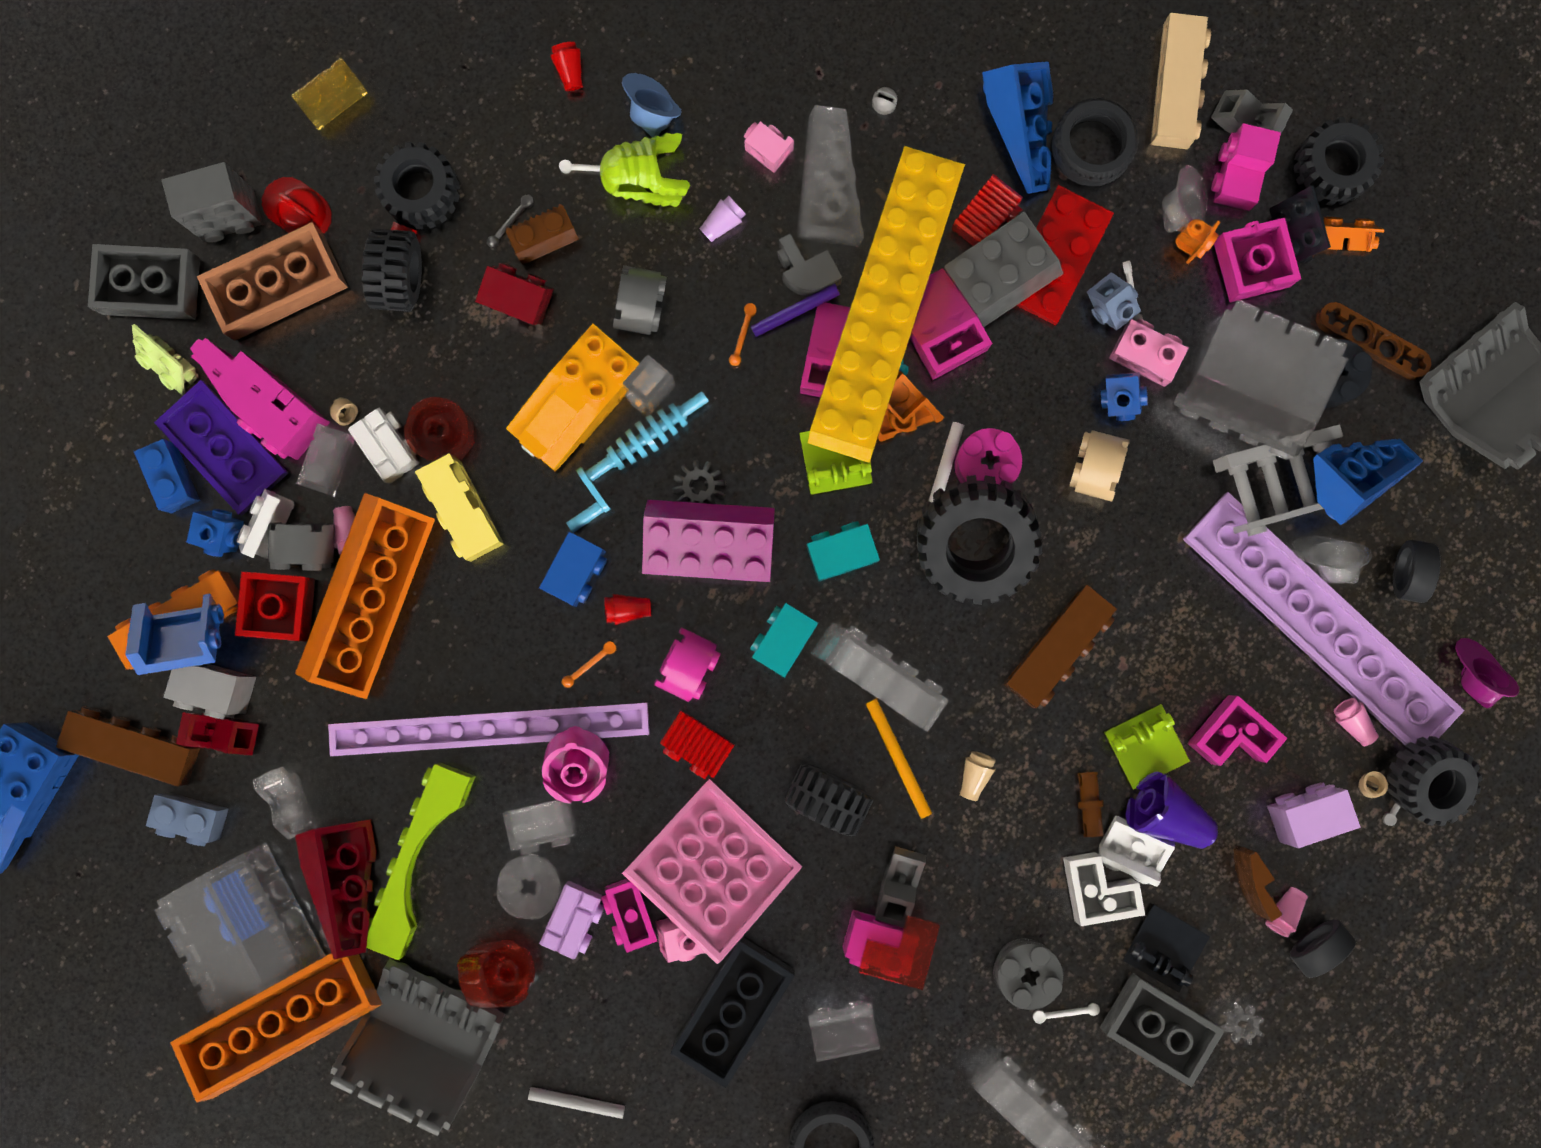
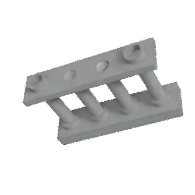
M1340 424L1232 453L1213 460L1216 473L1228 470L1229 474L1234 476L1248 522L1247 524L1234 527V534L1247 531L1249 537L1266 532V525L1324 509L1319 503H1316L1302 455L1305 454L1304 449L1312 447L1314 452L1320 453L1332 445L1331 441L1343 437ZM1283 454L1286 460H1290L1304 506L1293 511H1288L1274 465L1277 462L1276 456ZM1257 462V466L1262 468L1275 510V516L1260 519L1246 473L1249 470L1247 464Z

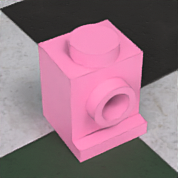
M761 121L759 124L754 122L744 135V138H746L745 150L773 173H775L794 149V139L788 136L786 140H783V134L773 125L767 127Z

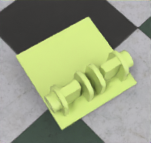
M133 324L132 331L136 360L145 369L149 370L151 368L159 375L160 381L168 389H175L183 396L185 394L184 383L192 384L198 378L196 368L184 358L182 359L180 354H175V350L170 348L159 336L147 335L138 326Z

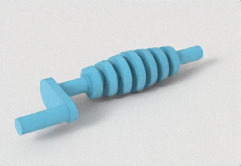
M702 391L681 406H675L674 403L668 405L672 411L668 415H666L663 409L657 411L661 417L657 422L652 415L645 417L651 425L647 429L639 420L635 423L640 432L639 435L635 436L629 428L625 434L630 441L625 444L622 438L619 437L616 440L619 446L617 450H614L610 445L606 449L608 452L607 457L586 471L582 467L576 470L597 502L566 522L573 533L603 512L606 513L610 510L609 505L593 481L613 467H618L620 470L626 468L622 462L626 458L631 464L637 462L633 455L636 451H638L642 458L649 456L643 448L646 444L650 446L653 452L659 450L654 442L655 438L659 437L662 443L666 444L669 440L664 434L665 431L669 429L672 435L675 436L678 431L674 425L679 422L684 428L688 424L685 420L687 416L709 402Z

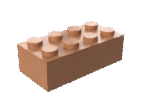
M313 222L197 276L223 334L234 341L348 288L323 232Z

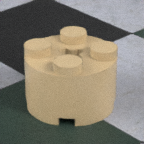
M1093 430L1091 433L1085 432L1078 457L1084 458L1083 463L1076 462L1070 487H1074L1075 492L1112 502L1116 483L1119 482L1129 440Z

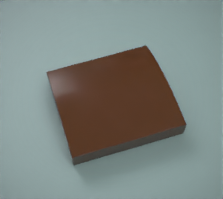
M1242 846L1234 848V862L1238 881L1250 908L1255 914L1273 922L1283 915L1265 889L1266 885L1275 880L1256 851Z

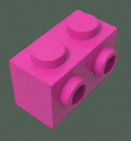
M628 879L605 886L606 895L601 896L606 914L613 913L617 925L612 927V931L617 945L624 944L627 953L657 942L641 891Z

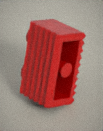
M993 174L955 220L952 230L974 246L1001 228L1006 221L1009 222L1017 217L1022 211L1019 205L1023 197Z
M682 710L660 742L665 747L662 751L664 754L677 762L682 757L692 764L689 770L703 779H706L708 775L712 778L715 777L735 744Z

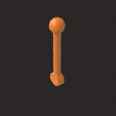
M749 303L744 307L746 316L734 354L729 357V363L733 366H737L741 362L740 353L751 317L757 313V308L753 303Z
M611 641L606 642L602 651L572 675L564 676L561 681L562 685L565 688L572 687L574 680L605 655L613 654L616 651V645Z

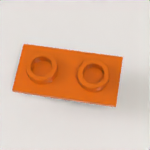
M1324 217L1323 219L1331 245L1328 249L1342 250L1344 238H1348L1347 250L1371 252L1372 249H1377L1379 246V237L1375 236V232L1384 233V229L1375 225V220L1356 218L1355 223H1343V218Z
M1194 219L1177 235L1175 240L1177 247L1190 255L1186 261L1187 264L1196 256L1201 259L1205 252L1210 250L1219 236L1215 230L1220 221H1217L1211 227L1200 219Z

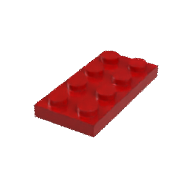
M1058 185L1036 228L1059 259L1063 274L1016 306L1057 325L1114 213Z

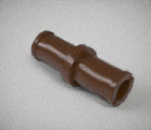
M1098 772L1077 773L1081 802H1078V809L1082 810L1083 837L1104 836L1101 807H1104L1103 800H1100Z

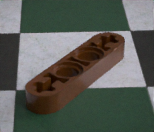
M1331 302L1317 312L1316 323L1323 332L1336 339H1345L1356 343L1373 360L1404 378L1410 380L1417 379L1430 371L1432 363L1428 353L1345 305ZM1335 311L1337 313L1335 318L1340 322L1328 323L1329 316L1326 314ZM1350 319L1351 322L1348 323V325L1344 329V332H1342L1341 329L1345 326L1342 323ZM1355 325H1361L1366 328L1367 338L1365 341H1357L1353 337L1352 329ZM1387 340L1394 345L1395 352L1392 357H1386L1381 354L1379 346L1382 341ZM1402 355V357L1405 359L1397 363L1396 360L1399 359ZM1417 358V365L1421 369L1412 371V364L1407 360Z

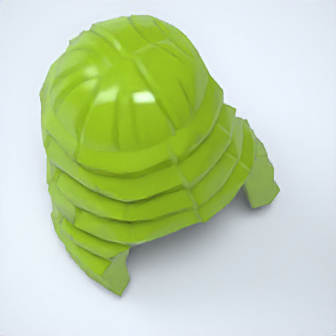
M665 133L661 137H644L641 141H633L631 144L624 142L608 150L600 164V177L605 190L615 197L633 198L636 201L641 199L644 203H652L654 206L661 205L664 207L671 205L677 207L682 200V196H685L689 190L690 184L687 180L661 177L656 155L675 152L682 140V134ZM645 188H649L653 193L647 192Z

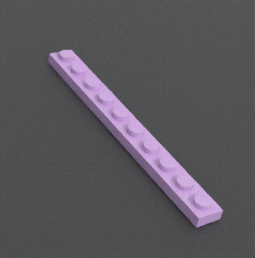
M648 703L328 724L330 756L550 742L554 736L573 726L590 731L599 738L650 735Z

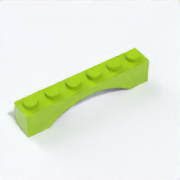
M443 763L434 764L433 768L428 767L422 780V785L425 786L422 797L415 799L410 810V815L414 816L409 828L405 827L398 841V845L402 846L398 858L393 857L388 866L386 875L390 877L386 888L382 887L379 890L375 899L374 906H377L378 909L374 919L369 918L366 948L396 960L406 956L417 928L411 899L412 873L417 856L425 840L435 827L451 813L465 805L476 776Z

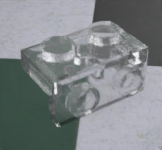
M855 1001L846 1004L844 1009L834 1011L831 1007L820 1008L814 1011V1015L808 1016L817 1062L880 1049L871 1003L864 1004L863 1001Z

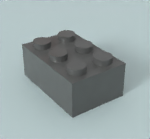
M225 162L161 179L171 217L202 241L210 243L221 241L224 239V235L235 232L237 234L250 233L255 230L254 227L263 225L254 189Z
M1025 212L944 266L948 276L973 309L983 327L1063 274L1059 259Z
M92 244L88 307L102 315L196 320L199 282L197 276H199L200 257L189 249Z
M1133 972L1100 1026V1029L1107 1036L1191 1088L1225 1031L1213 1021Z

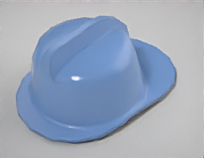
M637 73L627 74L623 77L622 86L631 99L630 118L651 137L659 136L661 131L670 125L673 118L681 115L680 107L673 101L667 90L653 78Z

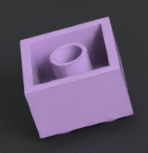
M1317 783L1306 787L1307 793L1295 796L1294 793L1284 794L1275 798L1276 803L1267 806L1279 842L1296 848L1361 828L1348 790L1336 788L1335 785L1325 786L1324 783Z

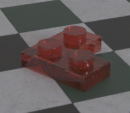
M907 915L898 947L866 938L858 972L923 990L940 924Z

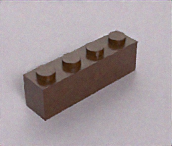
M1081 586L1004 681L1003 685L1030 707L1037 708L1039 705L1045 707L1055 695L1052 689L1058 681L1065 682L1074 672L1075 667L1072 664L1079 656L1084 658L1095 645L1092 639L1099 631L1104 633L1113 624L1115 618L1112 615L1117 608L1090 586Z
M82 706L81 710L67 712L56 748L174 786L188 785L200 748L176 744L177 735H172L171 739L160 736L161 730L144 725H142L141 729L130 726L131 721L122 717L112 716L111 720L101 717V711L94 708Z

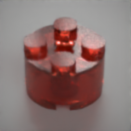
M441 397L425 398L416 403L408 413L409 416L404 426L405 439L409 447L423 459L432 463L450 453L458 460H461L473 447L475 435L473 422L469 415L453 401ZM439 425L446 428L443 430L441 437L435 435L438 432L437 427Z
M512 940L484 942L471 947L465 955L460 957L457 963L459 984L467 1003L480 1008H499L515 1006L525 1000L529 994L527 991L530 983H534L535 966L529 951L524 947H520Z

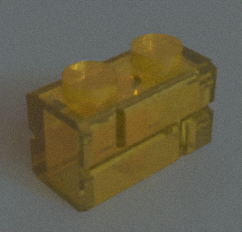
M342 58L330 65V69L326 68L291 95L318 130L368 93Z

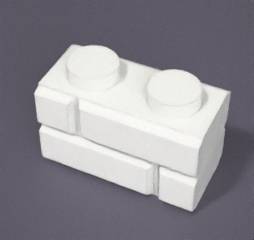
M377 408L366 415L364 419L350 426L348 431L381 479L390 484L403 476L404 473L419 465L420 462L415 456L419 453V450L409 437L403 439L398 431L402 426L391 411L386 414L385 411Z

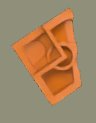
M901 371L898 372L877 438L880 442L894 438L897 433H908L917 430L918 426L933 421L938 423L944 419V416Z

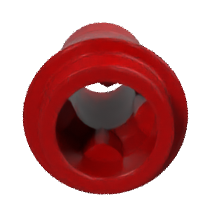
M564 42L552 46L553 54L550 57L564 85L565 91L581 89L583 87L581 51L577 48L576 42Z
M612 594V597L604 598L606 623L614 622V625H618L642 617H651L650 598Z

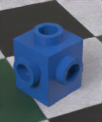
M1140 372L1107 375L1106 389L1101 390L1102 409L1108 408V417L1116 416V421L1134 420L1135 415L1141 414L1142 406L1148 405L1147 386L1141 387ZM1125 394L1129 397V400L1124 401L1119 395Z
M222 509L193 512L186 543L204 548L203 553L216 557H222L223 553L237 552L240 543L236 541L244 521L232 518V512Z

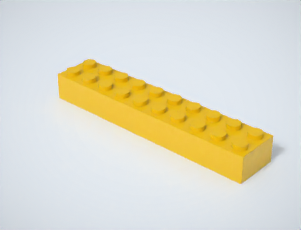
M904 146L810 429L808 444L870 463L965 164Z

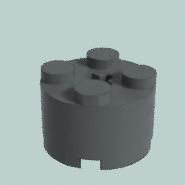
M623 265L613 328L650 335L651 331L657 332L662 308L655 306L656 301L662 302L667 277L661 276V272Z
M282 522L269 523L268 562H270V569L285 570L290 569V567H300V564H302V570L307 571L331 568V563H334L335 524L292 522L286 525L282 524Z
M1027 938L1013 940L1002 947L994 963L993 975L998 988L1005 998L1019 1009L1026 1010L1040 1009L1054 1001L1061 993L1063 984V971L1057 957L1042 943ZM1029 967L1034 972L1031 973V978L1026 980L1023 977L1025 975L1024 969Z

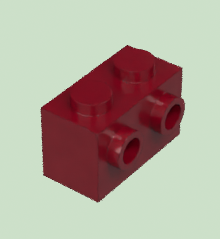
M499 262L498 266H487L475 302L532 325L542 324L554 290L545 285L546 280L532 274H528L527 278L516 274L517 268Z

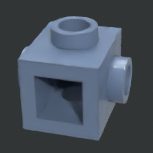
M1112 272L1087 291L1094 307L1092 314L1095 319L1102 325L1107 323L1116 331L1141 312L1136 300L1138 298L1137 291L1131 284L1125 282Z

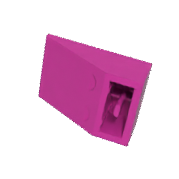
M942 268L931 274L915 319L910 340L932 380L988 351L992 342L979 318L945 270Z
M826 302L817 306L800 387L801 394L821 397L851 307Z

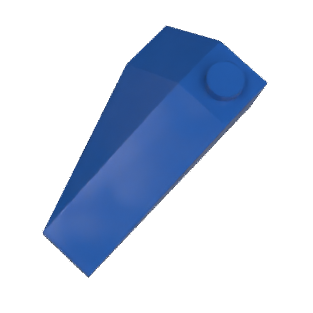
M1049 62L1013 64L982 72L983 90L986 95L987 105L1027 194L1050 190L1051 152L1046 147L1047 133L1052 132V122L1047 121L1048 105L1053 104V88Z
M1401 439L1375 441L1372 445L1367 446L1357 442L1353 443L1350 447L1344 448L1341 444H1333L1313 458L1317 502L1325 509L1330 518L1342 525L1418 467L1423 460Z

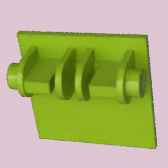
M810 431L799 433L811 495L873 484L871 463L808 444Z
M1162 704L1104 732L1133 790L1136 789L1140 781L1153 772L1157 771L1166 774L1190 762L1173 728V725H1175L1174 720L1169 713L1166 714Z

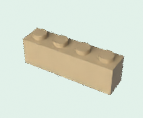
M1170 13L1163 24L1150 145L1188 149L1194 140H1198L1200 136L1201 120H1197L1198 109H1201L1205 97V91L1201 90L1200 87L1201 79L1205 78L1208 68V60L1204 59V49L1208 48L1211 39V29H1207L1208 17Z

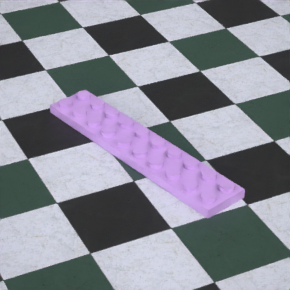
M1229 492L1225 493L1183 540L1353 698H1356L1358 702H1362L1366 710L1404 745L1410 742L1415 744L1417 739L1421 737L1427 740L1429 736L1440 738L1464 710L1268 528L1266 532L1249 537L1247 531L1234 534V527L1247 524L1248 522L1242 504Z

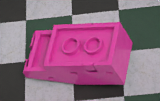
M204 338L203 341L198 339L190 348L193 352L191 357L201 365L225 404L239 417L236 423L251 435L254 434L260 439L263 437L264 439L260 443L274 455L278 454L283 459L289 456L298 460L330 423V421L264 365L244 352L240 351L234 357L227 350L222 349L207 338Z

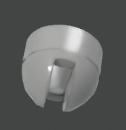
M889 87L878 89L874 93L872 100L874 110L882 115L892 113L897 106V95ZM883 95L885 97L893 99V102L878 96Z

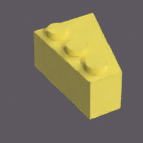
M449 453L415 471L422 483L421 487L427 499L434 504L438 511L436 513L438 521L444 530L448 529L454 539L450 543L459 558L463 556L465 560L471 562L504 544L460 460Z

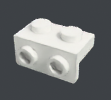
M266 489L261 497L257 495L250 509V513L253 516L248 526L243 525L236 541L240 543V552L252 558L256 554L268 559V525L273 522L286 524L294 502Z
M1115 815L1099 844V855L1102 856V862L1107 868L1113 871L1120 870L1142 884L1149 883L1158 887L1161 882V871L1175 848V842L1138 833L1128 826L1125 819Z

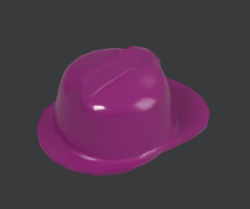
M1461 638L1456 642L1455 649L1457 655L1464 665L1461 672V685L1484 708H1490L1503 696L1515 697L1519 694V686L1516 680L1502 668L1484 646L1469 638Z

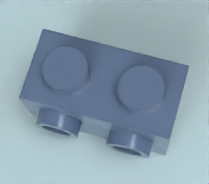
M169 792L155 794L146 826L156 829L155 834L175 838L176 834L187 837L186 842L189 844L205 846L206 843L220 840L229 809Z

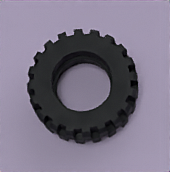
M976 475L966 476L967 482L960 484L955 479L948 483V490L944 492L943 489L939 488L933 494V502H926L922 509L923 516L918 519L916 536L921 568L925 569L926 578L931 584L937 583L939 592L945 596L950 592L953 593V600L963 603L965 598L971 599L972 604L982 605V600L990 599L991 603L1001 601V595L1007 594L1010 597L1017 593L1016 586L1018 584L1025 586L1031 580L1029 571L1035 572L1039 566L1038 556L1042 554L1043 544L1035 510L1032 504L1028 503L1027 497L1021 490L1014 491L1013 485L1005 480L999 485L996 484L995 477L985 475L984 481H977ZM987 518L1001 523L1009 532L1007 544L997 555L986 560L971 561L957 556L950 550L948 539L959 525L971 519Z

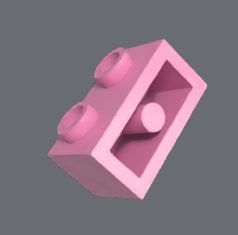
M1131 319L1125 325L1109 359L1134 372H1140V375L1165 387L1172 382L1188 347L1182 345V340L1172 334L1162 335L1154 331V326L1147 321Z

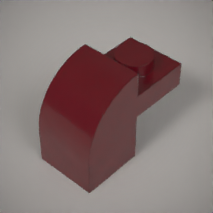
M183 712L176 744L188 747L210 748L229 754L253 755L259 724L236 718L224 717V719H218L204 715V713Z

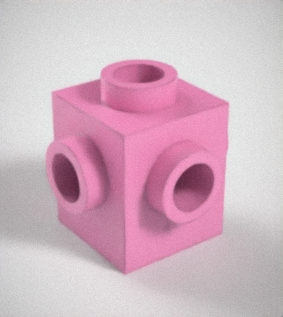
M669 918L655 921L660 951L668 963L677 960L689 961L694 959L696 955L705 953Z

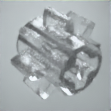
M1234 1003V1010L1230 1013L1223 1012L1224 1016L1227 1017V1024H1224L1222 1029L1225 1032L1233 1031L1230 1040L1236 1044L1243 1038L1248 1045H1252V1038L1256 1035L1263 1036L1262 1032L1259 1031V1024L1263 1023L1264 1019L1261 1016H1253L1255 1008L1249 1004L1243 1010L1239 1004ZM1240 1020L1248 1022L1245 1028L1238 1026Z

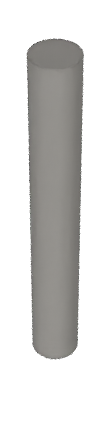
M535 1087L530 1088L528 1100L620 1119H623L625 1111L624 1105Z

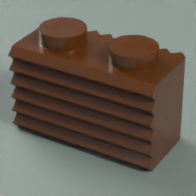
M559 204L558 208L553 206V209H547L546 213L536 214L535 218L530 217L529 221L524 219L523 223L518 222L517 226L513 225L512 228L507 227L506 229L507 236L522 265L579 240L564 205Z

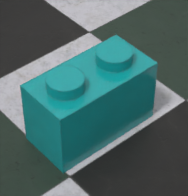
M859 521L842 526L841 533L830 536L829 531L811 536L812 542L807 544V549L818 582L879 562L880 559L868 524L860 526Z
M785 603L783 608L775 607L767 620L772 625L766 635L759 633L750 648L755 652L752 656L753 659L784 678L818 625L816 621Z

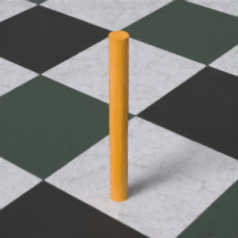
M877 698L866 703L869 713L920 818L923 819L931 815L930 807Z

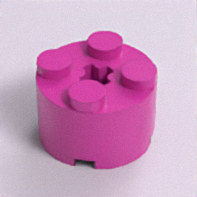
M981 429L971 434L960 446L955 456V473L961 483L967 482L966 476L976 475L977 481H984V477L987 475L995 477L996 484L1000 485L1003 480L1012 484L1021 471L1022 454L1019 445L1011 434L999 429ZM986 455L995 462L991 469H988L986 464H981Z
M681 628L679 633L684 635L681 642L674 640L659 671L664 675L663 680L656 679L654 686L689 702L692 697L699 700L706 686V682L702 680L706 670L713 671L721 653L715 651L717 644Z
M578 726L570 727L554 736L547 745L542 765L543 784L547 792L555 799L572 804V801L588 802L597 797L605 786L609 763V751L604 742L594 733L583 730Z

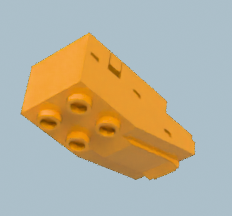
M592 324L549 372L506 429L519 440V443L522 444L521 447L528 454L541 459L556 471L581 443H585L645 374L641 364L597 326Z

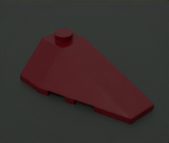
M371 819L316 828L295 835L300 867L334 960L365 953L370 913L367 911L368 896L373 888V881L370 880L372 862H375L376 846Z

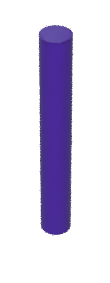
M834 283L751 325V329L754 335L758 337L839 296L840 292Z

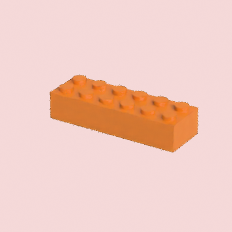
M364 493L295 672L296 675L308 682L367 699L434 524V518Z
M331 953L170 1043L196 1102L219 1096L383 1004L359 954L334 960Z

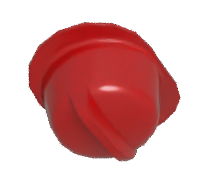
M293 177L276 179L266 187L262 195V207L266 216L288 233L313 222L324 234L331 224L332 212L328 202L319 193Z

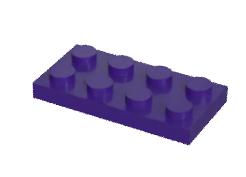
M200 380L154 423L236 513L242 516L252 507L257 495L261 497L265 489L270 491L288 474V471L253 434L251 435L236 423L239 418L204 381Z

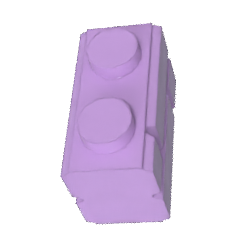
M568 881L564 885L539 944L571 959H575L579 952L585 954L592 939V935L587 934L591 923L598 924L605 909L604 905L600 904L602 895Z

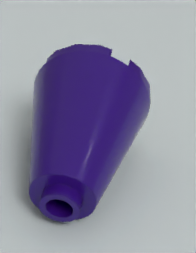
M1156 771L1147 775L1139 782L1136 788L1140 792L1136 799L1130 797L1127 804L1126 821L1129 827L1138 833L1200 849L1206 848L1216 841L1218 836L1217 822L1170 776Z

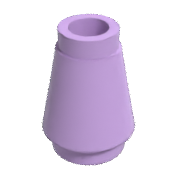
M728 196L724 201L720 199L699 229L713 242L716 238L742 223L740 219L746 214Z

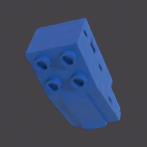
M26 722L3 724L0 729V874L7 869L23 840L31 837L79 756L56 748L57 740Z

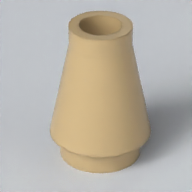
M971 751L970 757H966L962 789L960 791L962 797L978 801L981 792L996 770L994 767L996 760L976 751Z

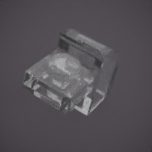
M280 767L253 779L254 790L270 806L273 826L288 840L297 834L317 827L311 800L303 782L295 771L289 774L283 767Z

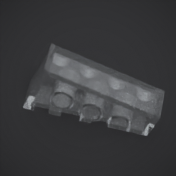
M815 105L809 116L796 239L858 247L864 240V232L860 220L859 199H857L855 185V168L853 167L851 157L852 148L846 109Z
M831 623L811 654L829 664L835 671L852 682L857 683L863 690L880 699L894 711L928 732L949 701L941 695L943 688L928 678L925 683L915 677L918 673L916 669L904 661L900 665L892 661L890 658L893 653L878 643L873 648L865 642L868 636L854 626H851L848 630Z

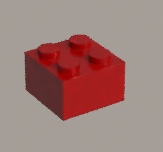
M241 571L235 636L307 642L311 630L316 579Z

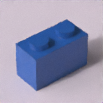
M161 439L134 451L158 510L174 513L200 501L180 451L172 442Z
M568 532L539 588L572 606L577 607L579 602L584 604L592 590V586L588 584L594 574L599 576L606 564L607 558L603 557L606 551Z

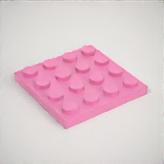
M709 779L622 874L718 964L794 878L802 866Z

